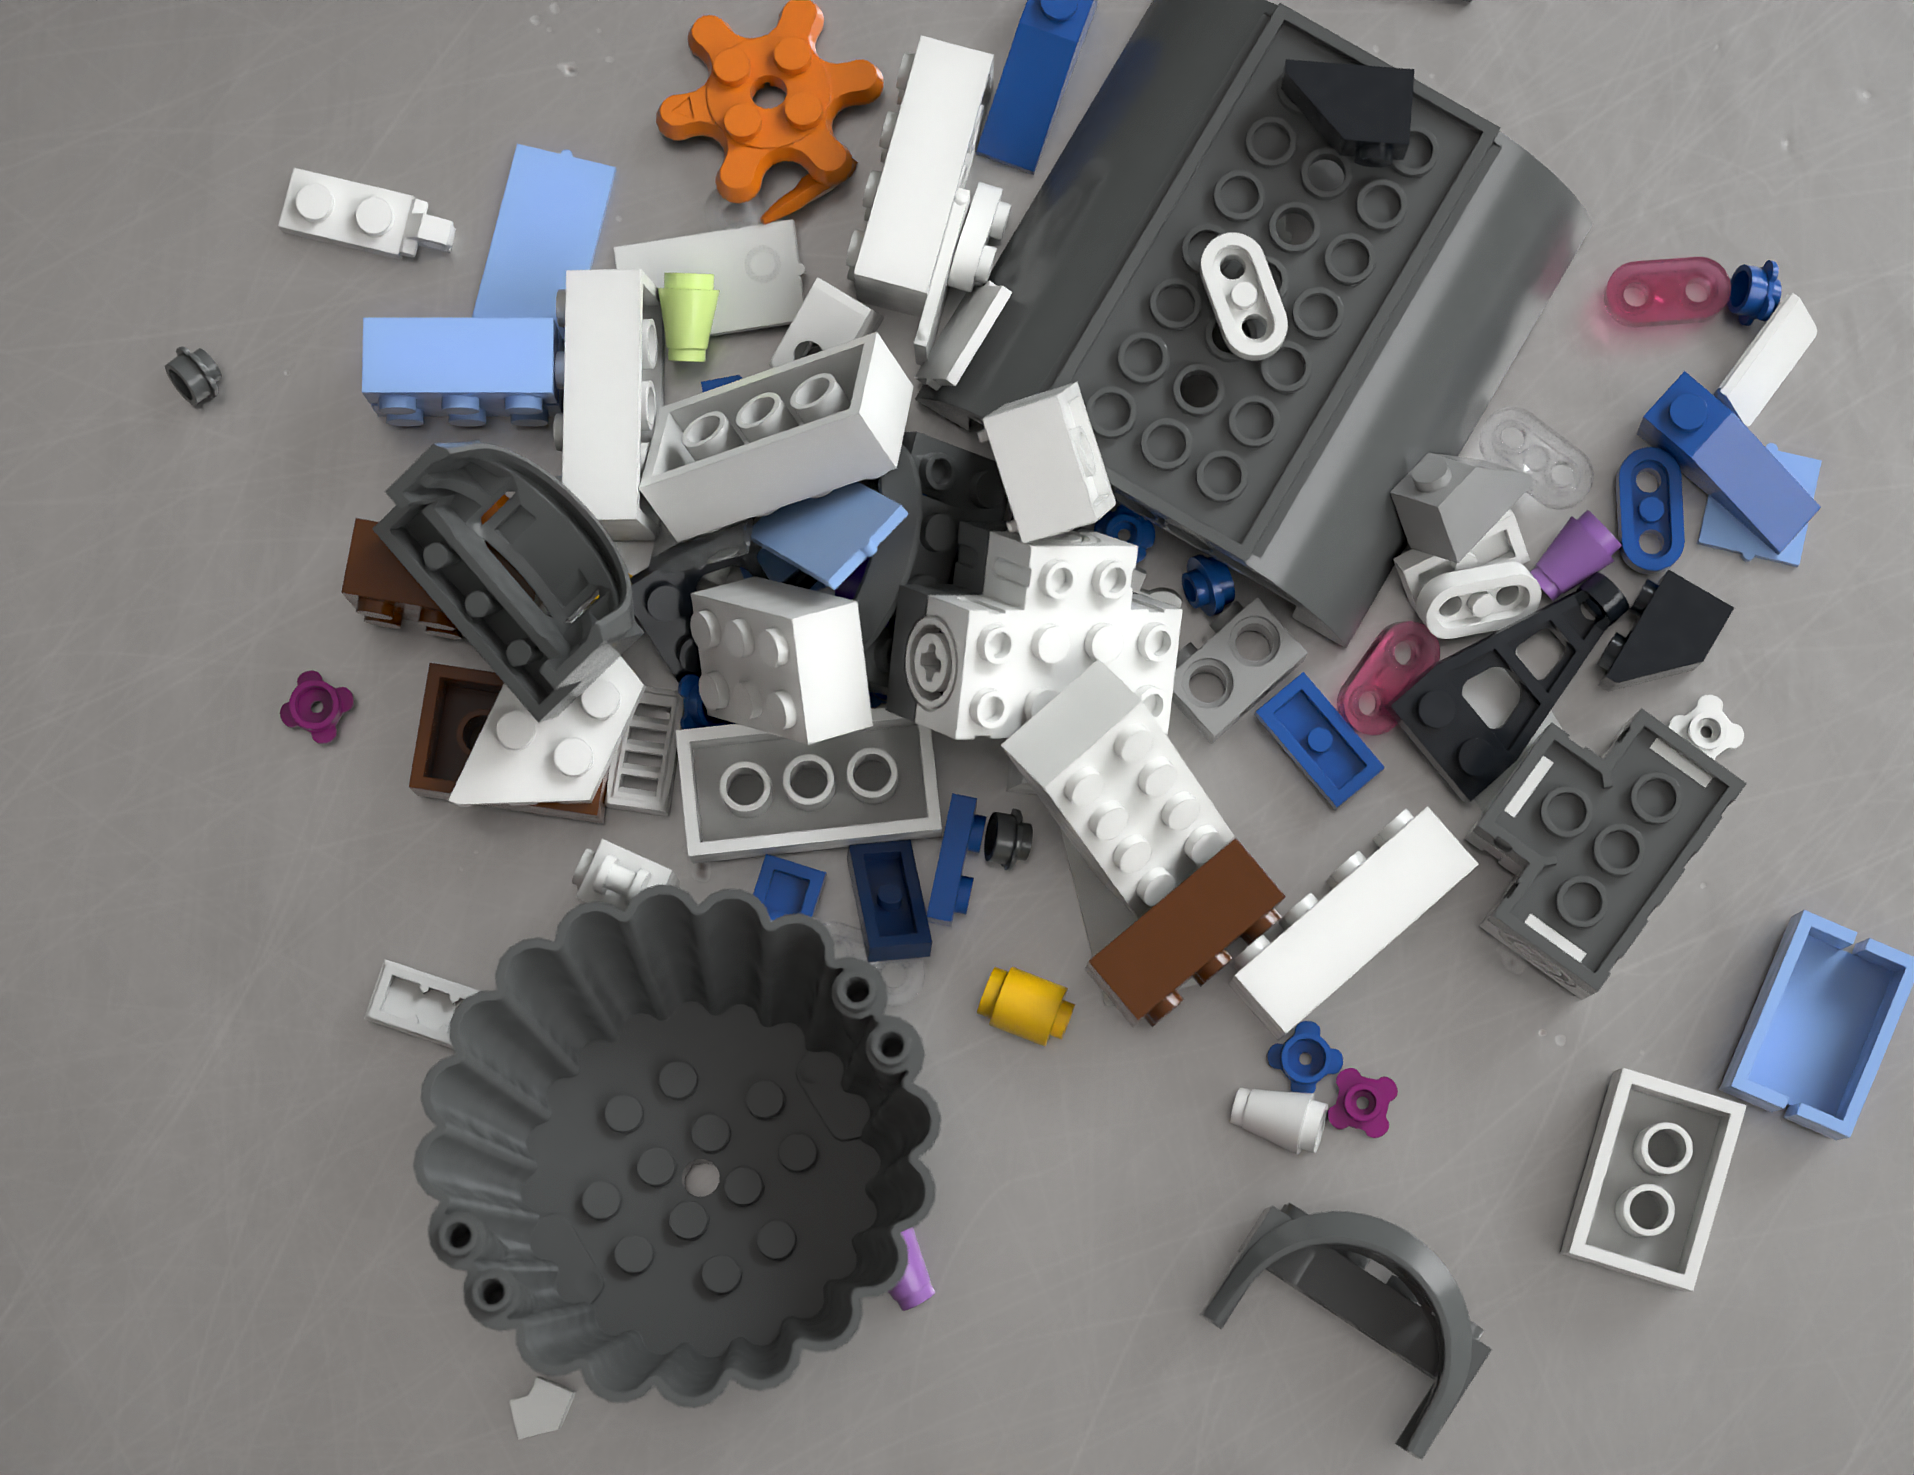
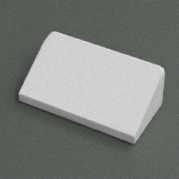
M1794 293L1786 295L1713 394L1733 411L1747 427L1753 423L1816 337V325L1802 300Z

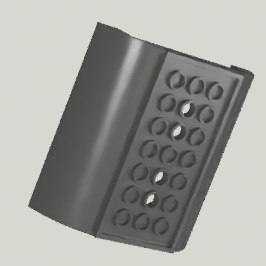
M1153 0L991 270L988 281L997 286H1004L1013 293L957 385L941 386L936 391L929 385L923 384L915 400L969 431L974 421L984 425L983 418L1004 404L1077 382L1116 502L1297 606L1292 616L1294 619L1347 648L1395 565L1393 559L1401 555L1408 543L1390 492L1428 452L1458 456L1593 223L1586 209L1573 192L1527 150L1500 131L1501 127L1414 79L1410 142L1404 160H1393V164L1388 167H1366L1356 164L1354 156L1339 155L1281 89L1286 59L1395 67L1284 4L1279 3V5H1276L1267 0ZM1319 160L1333 161L1342 169L1344 181L1334 190H1320L1313 186L1309 180V167ZM1290 213L1304 216L1311 224L1312 236L1309 240L1299 245L1284 242L1276 231V223L1281 217ZM1241 233L1251 237L1258 243L1264 253L1286 312L1288 327L1284 342L1276 353L1266 359L1246 360L1234 353L1221 351L1213 342L1212 332L1218 323L1201 279L1200 264L1207 245L1214 238L1222 234ZM1235 260L1225 261L1220 266L1222 275L1228 279H1238L1244 274L1243 266ZM1250 319L1242 325L1251 339L1261 338L1266 333L1264 324L1259 320ZM1193 375L1208 377L1216 386V399L1206 407L1197 408L1190 406L1183 400L1180 394V386L1185 379Z

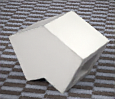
M536 1377L528 1396L509 1400L518 1440L561 1429L576 1391L545 1378Z

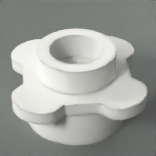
M1715 695L1702 696L1697 701L1695 709L1685 716H1674L1668 725L1670 729L1714 760L1724 750L1738 748L1744 739L1742 727L1730 722L1722 711V700ZM1707 726L1711 729L1712 735L1709 738H1704L1701 735L1700 730L1702 727Z

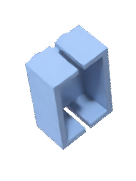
M363 318L362 393L367 401L371 403V407L377 416L386 417V423L394 426L423 425L424 417H448V423L456 426L485 425L486 417H511V424L518 426L547 425L548 417H555L557 413H563L564 389H558L555 380V357L558 351H564V342L560 332H558L554 318Z
M1806 910L1791 916L1719 1090L1769 1112L1783 1110L1787 1105L1788 1108L1784 1115L1785 1119L1834 1140L1850 1138L1913 987L1914 957L1871 938L1856 943L1851 954L1842 949L1853 945L1857 932Z

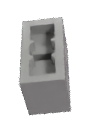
M1257 597L1245 608L1238 601H1235L1210 624V627L1216 634L1201 648L1197 649L1190 642L1177 653L1172 702L1211 744L1303 663L1308 654ZM1246 631L1260 632L1269 641L1270 653L1261 660H1248L1238 652L1236 638ZM1201 672L1213 673L1222 681L1224 695L1217 701L1210 703L1199 701L1190 691V679Z

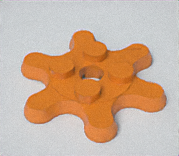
M790 0L779 13L776 27L769 34L756 38H745L736 35L729 24L717 16L705 15L697 19L689 30L687 36L688 45L692 53L707 66L709 72L708 79L696 91L676 94L666 98L656 113V124L659 131L669 139L685 140L703 135L712 137L721 144L724 149V160L716 173L715 183L718 193L723 199L731 203H744L756 197L761 189L762 179L766 171L774 164L782 161H792L801 164L809 172L812 179L819 184L827 186L840 184L852 172V154L833 135V120L846 107L867 105L879 98L884 89V78L880 69L864 59L835 64L826 62L818 56L815 44L823 30L824 17L822 10L810 0ZM769 82L770 86L778 87L786 93L784 101L779 106L762 108L752 101L755 93L764 87L763 83Z

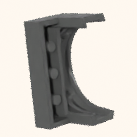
M917 431L904 432L897 469L891 470L882 477L877 478L878 492L902 505L909 514L877 546L876 553L869 557L860 585L852 599L858 603L869 692L887 695L894 636V630L885 626L888 621L895 623L899 584H919L924 587H934V584H953L955 562H958L960 544L958 543L960 521H1003L1008 502L1007 493L996 461Z
M479 440L433 443L385 491L396 506L373 528V531L538 723L560 715L645 633L634 620L630 577L623 558L613 540L580 499L554 476L529 459L506 448L481 443ZM507 491L515 492L514 495L487 522H485L481 526V517ZM484 539L521 574L540 598L551 617L542 612L487 548ZM599 595V598L594 603H592L573 623H570Z
M1291 1203L1284 1204L1281 1211L1274 1206L1266 1208L1239 1248L1238 1252L1240 1253L1203 1308L1200 1316L1222 1329L1255 1278L1264 1269L1435 1380L1395 1442L1397 1446L1423 1460L1433 1441L1492 1350L1479 1341L1485 1330L1470 1320L1463 1295L1455 1279L1444 1263L1426 1244L1408 1231L1381 1218L1345 1211L1307 1214ZM1370 1259L1386 1267L1396 1276L1391 1275L1385 1284L1365 1271V1268Z

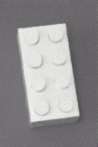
M922 35L916 54L904 53L896 82V88L899 89L897 104L901 105L899 113L888 111L880 137L879 147L883 148L881 163L885 164L882 172L871 171L864 193L862 206L866 207L864 221L868 222L865 232L857 229L854 230L846 258V266H849L847 279L855 282L857 301L922 317L957 188L965 189L993 91V54Z
M642 269L566 270V289H559L556 296L557 322L559 327H565V351H558L555 357L556 385L558 389H564L563 413H557L554 418L555 448L557 451H563L562 476H555V478L583 502L613 541L661 540L662 520L639 490L660 407L664 406L665 342L658 287Z
M874 332L660 407L639 490L676 541L679 542L700 534L710 535L716 533L727 525L754 516H767L781 507L810 497H823L834 489L864 479L873 480L880 478L889 471L897 469L914 386L878 332Z
M1100 659L1095 661L1001 744L1002 748L1096 877L1138 919L1185 881L1199 867L1215 856L1234 837V834L1144 701Z
M886 708L871 709L873 726L809 745L739 724L675 730L688 857L694 864L765 856L766 854L777 855L841 848L854 844L942 837L931 729L888 712Z
M1428 806L1416 817L1406 808L1373 839L1379 847L1373 855L1366 859L1358 850L1325 881L1333 890L1320 901L1310 892L1278 922L1285 932L1272 943L1262 934L1231 963L1238 973L1234 975L1228 985L1278 1041L1479 865Z

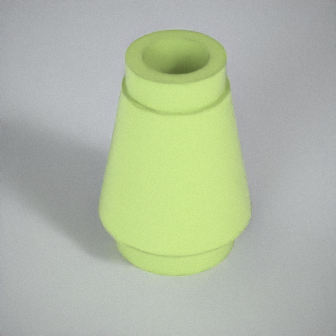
M664 272V288H658L666 346L668 348V360L705 362L706 349L708 348L720 290H714V274Z

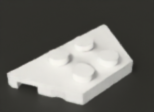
M542 603L540 609L545 615L551 617L548 610ZM585 610L579 613L570 623H573ZM620 656L560 715L538 723L504 683L453 789L449 802L458 807H472V805L485 804L536 805L548 802H559L560 804L592 803L646 689L644 684Z

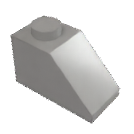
M1428 452L1393 488L1390 494L1410 548L1459 563L1534 483L1531 475L1485 460Z

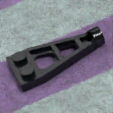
M753 526L671 552L630 578L634 613L678 683L688 674L697 675L699 678L702 675L698 645L693 639L690 627L691 617L694 614L691 593L697 592L698 581L708 573L729 566L742 567L749 571L752 577L756 576L769 580L757 559L758 552L763 547L754 543L746 534ZM798 569L781 583L810 589L818 580Z
M1596 572L1569 595L1430 665L1384 707L1463 802H1471L1517 761L1604 631L1630 609L1629 603L1620 589L1602 573ZM1581 604L1595 617L1594 620L1587 619L1582 614ZM1549 628L1565 646V651L1562 658L1543 679L1537 680L1515 654V651L1525 640L1540 630ZM1492 667L1504 668L1520 688V699L1517 706L1506 722L1496 729L1489 728L1462 696V689L1467 680Z

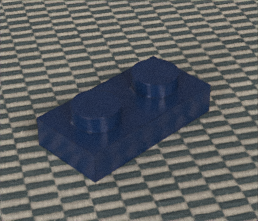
M911 839L849 845L847 863L867 962L930 957L932 938Z

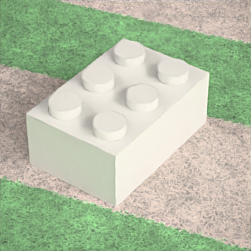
M756 576L691 593L694 614L691 617L690 627L693 639L698 645L702 672L699 679V693L706 706L707 715L807 745L873 726L857 601Z
M1626 1068L1613 1071L1560 1254L1681 1292L1694 1291L1747 1105Z

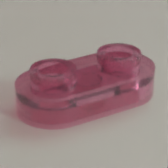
M1706 257L1633 261L1621 265L1612 273L1606 283L1603 299L1609 315L1618 323L1628 327L1702 323L1716 317L1724 308L1730 297L1731 283L1726 270L1718 262ZM1691 283L1703 286L1707 294L1706 300L1695 302L1689 299L1686 294V286ZM1628 288L1641 290L1645 296V303L1641 306L1629 305L1624 299V290Z
M1412 621L1392 623L1378 634L1342 685L1337 698L1338 713L1356 733L1380 735L1390 731L1398 724L1384 706L1429 666L1440 660V645L1437 637L1425 625ZM1401 641L1408 643L1411 648V657L1403 665L1395 658V648ZM1368 691L1374 696L1376 704L1374 710L1370 714L1365 715L1359 708V699L1363 693Z

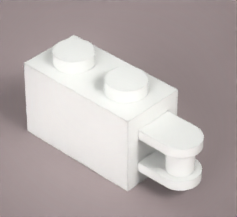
M602 839L596 852L588 848L586 849L575 870L572 884L577 885L578 893L576 898L581 904L593 901L610 903L624 912L631 899L643 889L659 884L679 887L680 881L673 870Z

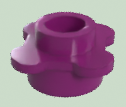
M317 671L303 672L297 679L298 686L293 690L289 702L284 703L280 709L281 720L290 728L299 726L310 732L313 740L319 744L330 743L337 736L336 725L343 713L350 711L354 706L353 694L346 687L334 688L324 682L321 674ZM317 701L321 702L323 705L322 711L314 713L311 709L312 704Z
M1355 1068L1342 1070L1336 1077V1085L1339 1088L1336 1104L1330 1107L1327 1113L1330 1124L1339 1130L1345 1129L1348 1126L1364 1130L1370 1138L1383 1136L1389 1129V1121L1386 1118L1389 1103L1396 1098L1398 1093L1395 1082L1385 1076L1377 1080L1361 1076ZM1359 1097H1365L1368 1100L1369 1104L1366 1109L1358 1108L1356 1102Z

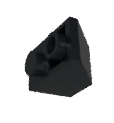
M1668 570L1657 584L1647 578L1628 610L1638 616L1628 635L1624 637L1616 632L1597 663L1606 669L1598 686L1607 691H1613L1695 670L1706 658L1734 607L1671 570Z

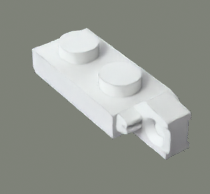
M293 168L278 225L282 232L398 260H401L402 256L415 258L418 246L450 253L456 233L453 221L427 215L428 202L415 199L413 195L298 168Z

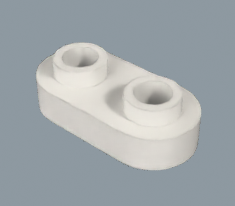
M979 182L956 248L947 286L971 293L975 281L983 284L988 282L997 248L988 246L990 237L1002 240L1012 204L1001 201L1004 189Z
M1225 233L1214 238L1203 252L1200 275L1227 347L1240 358L1252 361L1266 359L1276 353L1283 344L1288 320L1264 253L1255 240L1241 233ZM1235 260L1243 266L1244 274L1238 279H1228L1222 275L1220 266L1225 261ZM1256 319L1264 324L1266 333L1261 338L1251 339L1244 334L1242 325L1247 320Z
M1502 562L1444 573L1433 578L1419 593L1416 610L1419 618L1433 635L1442 639H1454L1500 630L1536 612L1541 602L1542 591L1537 580L1525 566L1517 562Z

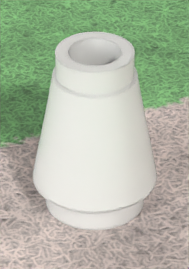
M1240 1087L1234 1101L1230 1123L1240 1126L1242 1129L1297 1155L1300 1154L1301 1150L1316 1153L1326 1124L1328 1104L1315 1101V1094L1260 1089L1249 1090Z

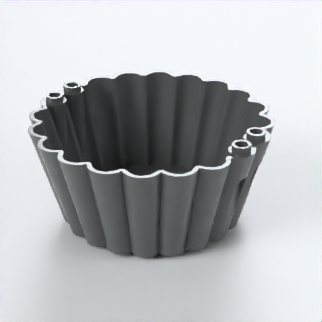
M659 884L639 892L631 899L624 912L610 903L598 901L583 903L566 913L557 927L554 941L538 937L523 939L509 947L500 958L495 973L496 990L479 991L465 998L453 1013L449 1024V1038L456 1054L441 1059L428 1071L423 1081L421 1102L426 1116L436 1127L421 1140L415 1151L413 1165L419 1185L427 1195L440 1201L431 1215L428 1227L430 1247L438 1259L452 1269L468 1271L463 1285L464 1303L471 1316L487 1328L498 1331L516 1329V1346L522 1360L534 1371L547 1376H563L581 1369L585 1384L596 1396L609 1402L628 1403L643 1397L654 1386L666 1400L677 1406L690 1408L700 1407L713 1402L723 1394L731 1379L744 1388L759 1391L776 1388L787 1381L798 1367L802 1348L820 1353L834 1351L847 1344L860 1326L863 1315L861 1298L878 1297L891 1291L904 1277L909 1261L908 1246L901 1232L916 1227L929 1215L935 1202L936 1184L930 1169L919 1158L932 1148L939 1136L941 1115L937 1102L929 1092L913 1083L923 1066L925 1052L922 1038L910 1023L900 1017L884 1014L888 1002L887 984L880 971L866 960L855 957L835 959V943L830 932L816 918L804 914H785L771 921L766 906L755 895L742 889H723L710 894L698 905L688 892L676 886ZM707 1163L718 1169L720 1174L719 1184L711 1194L704 1197L694 1196L686 1190L685 1177L693 1164Z

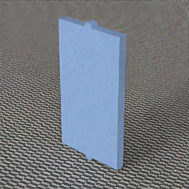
M517 144L472 318H554L558 332H560L565 342V327H559L556 317L557 292L559 289H566V270H591L616 174V167L575 158L568 149L563 150L559 154Z
M855 482L834 489L823 497H810L781 507L772 514L761 517L746 534L754 543L835 590L867 557L876 553L877 546L909 513L897 502L860 482Z

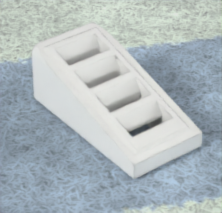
M645 686L646 689L639 704L671 708L669 720L633 714L610 763L604 804L607 808L669 816L678 760L675 730H682L680 721L684 715V700L677 690ZM632 728L667 732L665 744L631 739ZM628 752L663 756L661 768L627 763ZM625 776L658 780L657 791L623 787Z

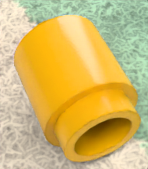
M1013 966L1009 972L994 967L981 997L977 1014L990 1018V1026L1046 1047L1050 1036L1062 1040L1075 1004L1065 1001L1068 991L1067 987Z

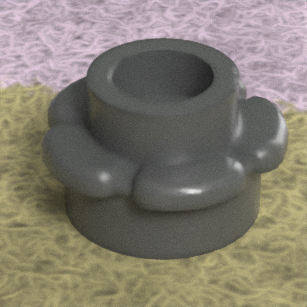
M184 346L178 347L176 349L178 356L165 365L166 373L174 387L192 405L198 404L206 397L209 399L215 398L219 394L216 382L222 378V374L214 360L201 348L190 353L188 348Z
M1013 808L1011 814L993 812L985 833V860L987 862L1001 863L1004 869L1008 871L1014 868L1017 860H1027L1032 846V825L1022 822L1023 816L1019 809Z

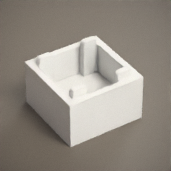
M1077 382L1004 404L983 418L985 430L977 434L980 443L990 441L1015 518L1007 523L1009 533L1019 531L1023 544L1096 522L1116 505Z

